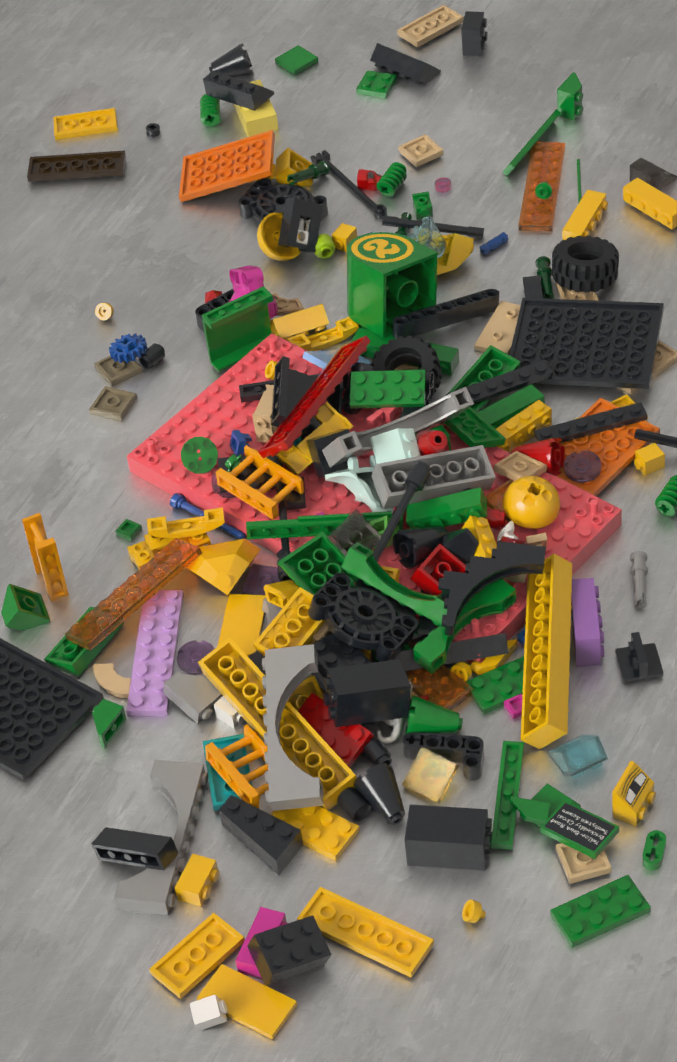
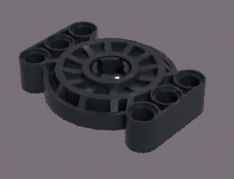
M269 178L258 179L238 200L242 218L253 217L260 225L261 221L268 214L276 211V206H282L286 198H293V195L301 196L305 201L308 199L316 200L317 204L323 205L322 221L328 214L327 199L321 195L313 197L311 192L298 185L280 184L272 186Z
M336 573L313 596L308 609L310 618L317 621L325 620L330 631L342 642L359 649L375 650L376 658L380 662L394 660L412 640L418 626V620L414 616H401L395 604L382 593L366 587L351 586L350 577L344 573Z

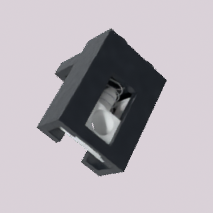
M293 195V198H286L282 206H276L275 212L283 213L278 246L286 248L289 246L299 248L298 251L306 253L316 252L323 205L317 204L316 200L308 199L305 201L303 197Z

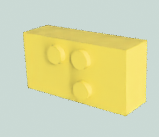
M261 80L249 82L263 87ZM270 99L255 111L233 104L247 137L270 130H279L277 114Z

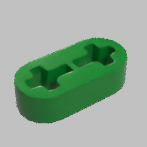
M651 831L646 837L643 850V865L646 869L656 870L662 865L666 849V835L662 831ZM655 839L659 840L657 846H653ZM652 854H655L654 861H650Z

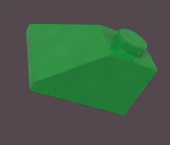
M12 584L7 586L1 611L6 627L24 631L49 623L50 618L40 593Z

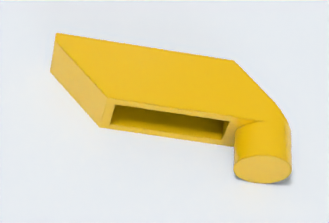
M517 640L507 641L508 654L486 657L482 663L474 660L470 666L471 671L482 675L504 665L517 649Z

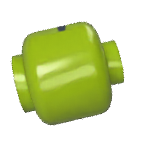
M319 234L316 252L314 253L318 258H329L335 252V244L330 235Z

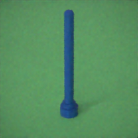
M175 493L171 497L170 506L173 508L185 509L198 517L204 516V511L188 503L183 495ZM227 523L218 527L238 539L245 538V533Z

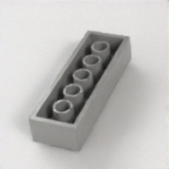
M483 445L379 463L375 465L371 475L383 509L399 505L407 490L405 480L413 465L417 464L418 461L424 462L431 467V475L423 490L415 492L409 504L462 492L466 488L475 489L481 487L482 491L489 490L496 478Z

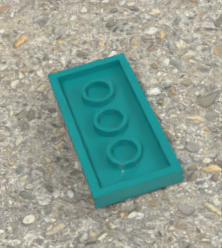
M239 734L203 741L205 760V745L213 742L217 748L223 749L244 738V735ZM246 746L225 757L229 761L234 762L246 756ZM206 760L213 809L218 811L231 795L237 798L239 796ZM249 763L237 769L240 774L246 775L250 772Z

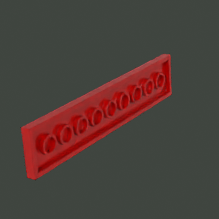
M367 335L342 346L259 451L262 458L270 455L273 457L282 450H289L294 445L293 441L302 435L301 431L310 424V419L318 414V409L327 402V397L335 392L334 388L343 381V376L351 371L350 367L358 362V357L367 350L366 347L370 343Z

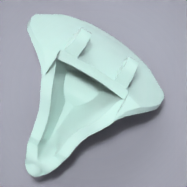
M371 455L369 458L371 467H359L358 459L354 456L348 458V469L325 475V481L345 485L355 495L354 500L364 502L372 512L392 511L393 513V507L383 509L371 477L377 464L374 455Z

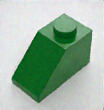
M102 699L94 707L92 715L101 747L105 748L126 721L124 706Z

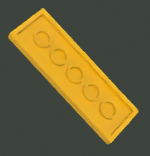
M319 887L297 918V920L313 915L324 937L411 978L434 945V939L322 887Z

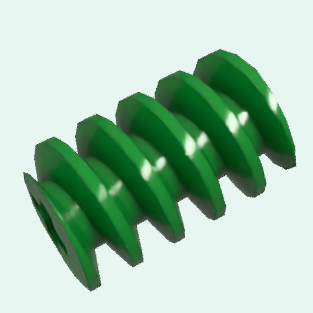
M206 94L200 99V119L205 126L214 127L220 122V99Z
M394 162L390 165L376 185L382 195L393 197L407 178L406 167L399 162Z
M677 475L670 478L655 500L656 509L666 517H673L677 511Z

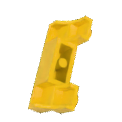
M328 402L318 409V414L314 416L321 425L296 447L293 445L289 450H282L275 455L282 464L285 463L294 475H299L313 463L306 440L340 429H349L350 431L354 427Z
M207 533L185 538H161L146 534L144 535L145 541L128 546L127 550L132 562L136 564L139 571H142V567L153 563L157 566L159 561L189 551V545L191 548H195L205 544L211 545V541Z

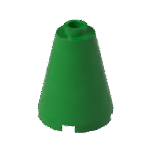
M412 695L409 703L408 725L405 727V734L409 732L456 734L457 730L461 731L463 718H459L460 714Z

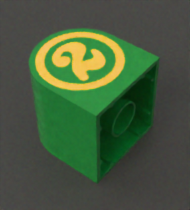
M390 232L364 234L352 239L348 243L347 314L354 322L384 338L393 334V318L436 305V251L409 237Z

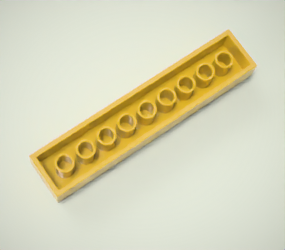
M552 554L545 559L543 574H528L521 741L538 749H542L567 734L572 563L556 554Z
M229 637L202 658L198 664L203 674L264 741V733H267V726L264 725L263 714H267V709L263 705V695H266V689L263 688L262 677L265 675ZM287 701L279 726L282 749L298 768L312 777L320 778L323 785L324 805L322 807L329 811L338 804V796L343 790L349 787L355 788L354 782L357 777L290 702Z

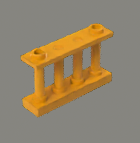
M246 445L244 447L246 458L231 472H227L222 468L215 472L217 484L274 520L279 516L277 504L293 489L300 494L304 493L303 480L300 476L294 475L267 457L262 458L259 451ZM251 463L258 467L244 481L236 478ZM265 472L273 476L259 489L250 487ZM278 481L286 484L273 498H268L264 495Z
M37 513L22 519L36 574L42 573L50 601L68 596L69 593L56 542L53 537L47 539L41 514Z
M245 725L244 738L223 749L217 748L213 742L205 745L206 760L242 801L259 809L260 796L269 790V784L265 783L255 788L249 782L264 775L265 771H268V764L246 775L240 774L237 769L258 758L265 762L264 752H268V746L260 739L255 730ZM247 745L254 750L234 762L229 761L225 757Z

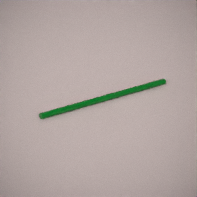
M577 159L578 203H579L580 200L582 199V195H581L580 159Z
M392 511L298 516V520L392 515Z

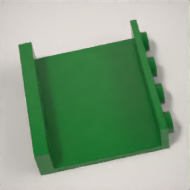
M264 286L202 315L209 361L218 372L235 365L272 333L268 303L273 301V295Z

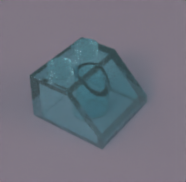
M583 734L547 751L549 757L562 774L572 778L582 776L586 769H596L602 766V762L608 759L600 738L596 735Z

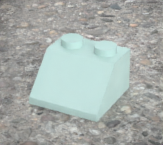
M397 428L370 438L377 464L421 456L413 428Z

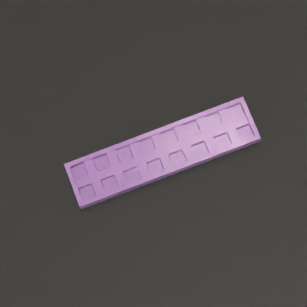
M144 590L126 709L127 716H168L170 699L163 693L164 682L172 677L174 672L184 598L183 590Z

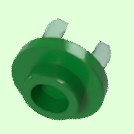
M541 182L537 185L535 193L540 199H548L552 194V187L549 185V182Z

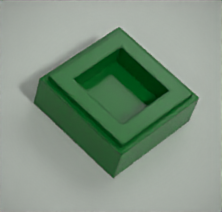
M125 519L115 532L117 536L132 542L141 532L142 525Z

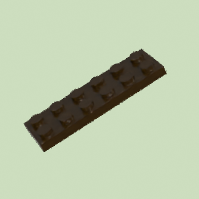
M123 150L30 157L27 179L28 182L122 176L124 175L126 153Z

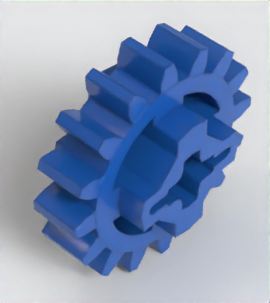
M137 333L131 336L128 334L122 335L121 339H115L116 342L111 343V347H109V353L115 362L119 360L120 363L123 361L128 363L129 361H135L136 357L141 358V354H145V350L148 347L145 337L143 338L142 335L137 336Z

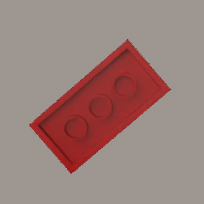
M314 693L309 695L298 710L301 716L349 768L374 736L372 732L360 724L336 727L333 719L329 718L328 706H325L323 699Z

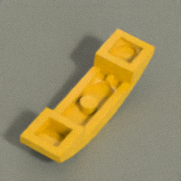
M350 317L335 321L336 327L308 337L301 333L287 338V341L306 351H319L347 339L358 330L359 326Z
M223 507L204 510V516L166 521V516L147 519L148 535L161 538H185L204 534L225 523Z

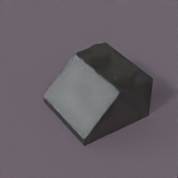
M639 158L630 165V182L639 178L659 191L677 179L676 175L644 158Z
M355 508L327 538L346 556L349 548L357 542L372 550L378 544L382 535Z

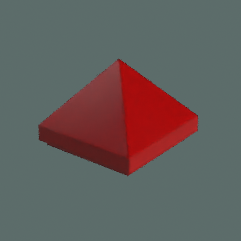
M211 290L206 292L205 303L222 295V291Z

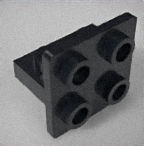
M639 632L631 633V642H628V647L615 649L624 682L663 676V669L655 643L642 644Z

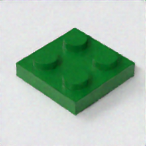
M366 71L356 88V93L387 98L397 80L396 75Z

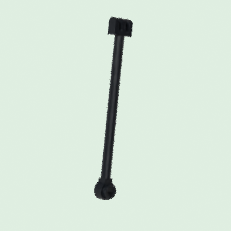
M326 150L310 157L315 165L320 161L327 162L330 171L373 210L375 218L383 219V214L387 216V208L383 204L377 205L338 170L329 161L330 154Z

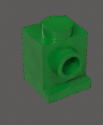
M429 191L412 194L416 219L433 217Z

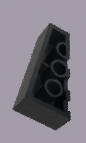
M233 795L219 809L222 826L239 841L242 840L249 850L259 855L261 860L266 865L269 864L278 875L281 874L303 846L300 829Z

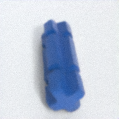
M502 232L489 240L486 244L480 246V253L486 255L509 240L508 235Z

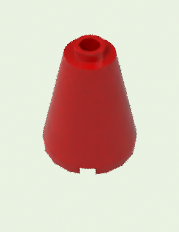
M424 430L415 436L421 456L449 451L447 437L442 431Z
M551 438L515 446L510 453L518 451L546 464V473H551L555 476L561 474L562 471H559L560 467H564L565 447L560 445L559 441H562L560 438Z

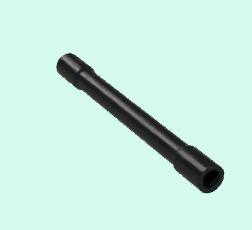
M383 215L382 226L456 233L476 238H483L484 228L401 219Z

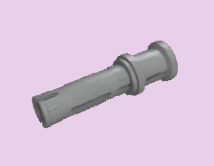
M634 551L630 554L634 605L642 607L647 603L645 576L648 573L646 566L647 554L643 551Z

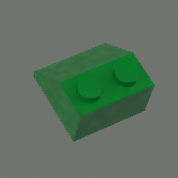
M574 72L557 89V110L561 112L559 116L573 121L582 115L584 109L582 106V85Z

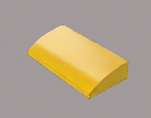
M299 587L254 642L253 646L265 656V650L309 645L313 640L312 637L325 623V620H313L308 615V609L314 595Z

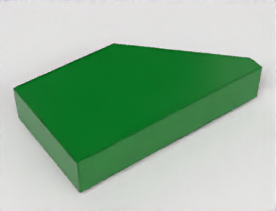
M510 797V804L520 812V816L525 821L544 824L548 819L550 803Z

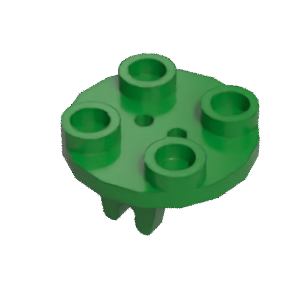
M191 438L183 445L181 450V461L184 467L195 474H204L210 471L218 460V450L209 438Z

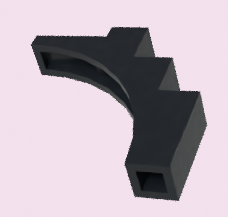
M497 541V549L492 548V557L471 556L470 563H466L465 573L444 571L443 578H439L438 590H442L441 598H445L444 609H447V615L442 616L441 627H445V635L453 636L456 621L462 609L484 587L497 580L514 575L543 574L546 547Z

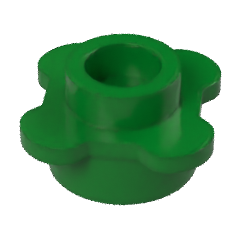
M233 454L228 458L225 466L228 468L227 472H231L241 463V454L239 456Z

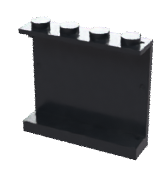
M285 356L275 366L271 425L275 427L281 425L317 379L316 377L289 369L290 358ZM343 381L334 388L335 392L326 399L339 414H341V408L344 403L342 399L344 391ZM315 417L311 418L310 424L301 431L303 436L307 437L321 425Z

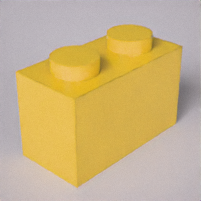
M192 853L175 886L177 900L202 906L204 900H207L210 896L213 883L217 882L220 871L218 870L216 860Z

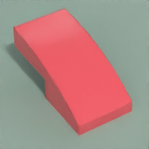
M401 407L377 410L366 419L367 429L370 430L399 419L402 413Z

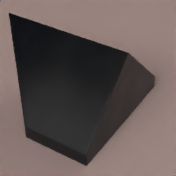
M468 528L447 532L444 535L442 546L466 565V563H470L471 556L474 555L479 542Z

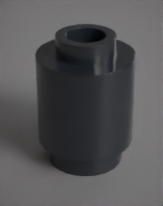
M153 343L145 350V354H141L142 357L139 358V361L145 368L153 367L165 357V350L160 344Z

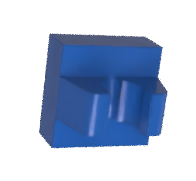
M233 430L229 446L236 456L240 454L243 456L244 447L246 445L249 446L246 442L252 441V438L249 434Z

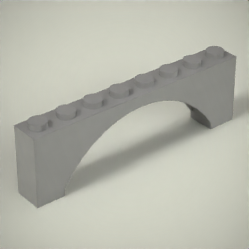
M464 387L413 413L382 426L362 432L352 431L342 435L325 447L322 452L329 467H333L348 461L349 457H358L373 451L370 438L397 428H413L416 434L456 418L474 403L467 388Z
M267 598L263 599L262 611L266 613L268 627L282 608L268 602ZM178 671L164 682L163 693L197 724L211 716L214 704L223 696L206 676L186 675Z
M312 644L265 650V658H262V667L265 670L266 676L262 677L263 688L266 689V695H263V705L267 709V714H263L264 725L267 726V733H264V743L268 746V752H264L265 764H268V771H265L266 784H269V790L265 791L266 802L270 803L273 811L323 806V785L320 778L312 777L305 773L287 757L282 749L279 736L281 715L289 697L308 676L318 672L316 648Z
M154 760L150 774L152 787L161 791L170 800L178 814V825L173 841L179 854L165 871L147 868L131 878L119 880L114 899L117 910L168 915L170 907H173L175 903V886L180 878V871L184 870V856L189 852V837L194 834L193 823L194 819H197L199 815L198 804L203 800V786L207 785L208 773H205L203 764Z

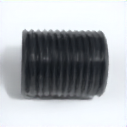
M346 788L338 796V805L353 821H361L369 814L371 805L355 788Z

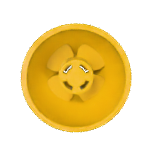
M274 212L268 214L258 227V245L262 252L273 260H292L301 251H298L299 248L289 246L286 248L278 246L283 213Z
M524 476L515 480L509 485L503 496V509L508 518L515 524L525 528L537 529L548 526L555 521L560 512V497L556 488L548 480L539 476Z

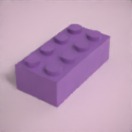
M594 578L572 579L571 620L576 667L601 665V657H604V645H601L604 644V632L602 629H599L603 628L602 616L598 614L601 613L600 601L596 599L599 598V587L594 585Z

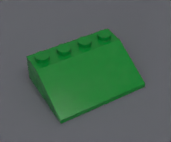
M321 532L278 561V565L295 584L312 595H315L336 573L348 575L351 579V586H355L354 583H357L359 579L356 576L349 575L346 570L341 568L346 556L324 532Z

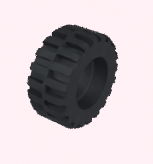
M587 235L586 237H569L567 240H562L558 243L552 252V277L559 286L565 287L567 290H575V292L579 293L580 291L590 293L591 291L598 292L613 285L618 278L619 252L614 244L609 243L606 239L602 240L600 237Z
M400 336L396 340H389L386 345L383 344L379 347L380 351L375 352L373 355L374 359L371 360L370 364L373 366L372 370L394 371L405 363L419 364L422 366L420 370L433 372V395L436 393V388H439L441 384L442 371L437 353L430 343L424 342L419 337L414 339L413 336H407V338Z

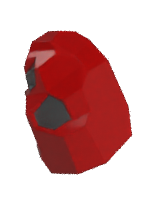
M359 169L357 187L363 191H377L376 185L382 176L371 170Z

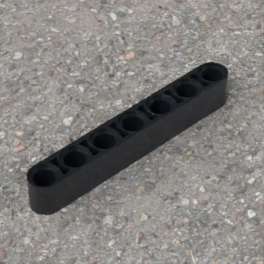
M487 289L393 318V337L398 339L397 337L403 336V338L417 336L495 312L499 305L500 292L496 289Z

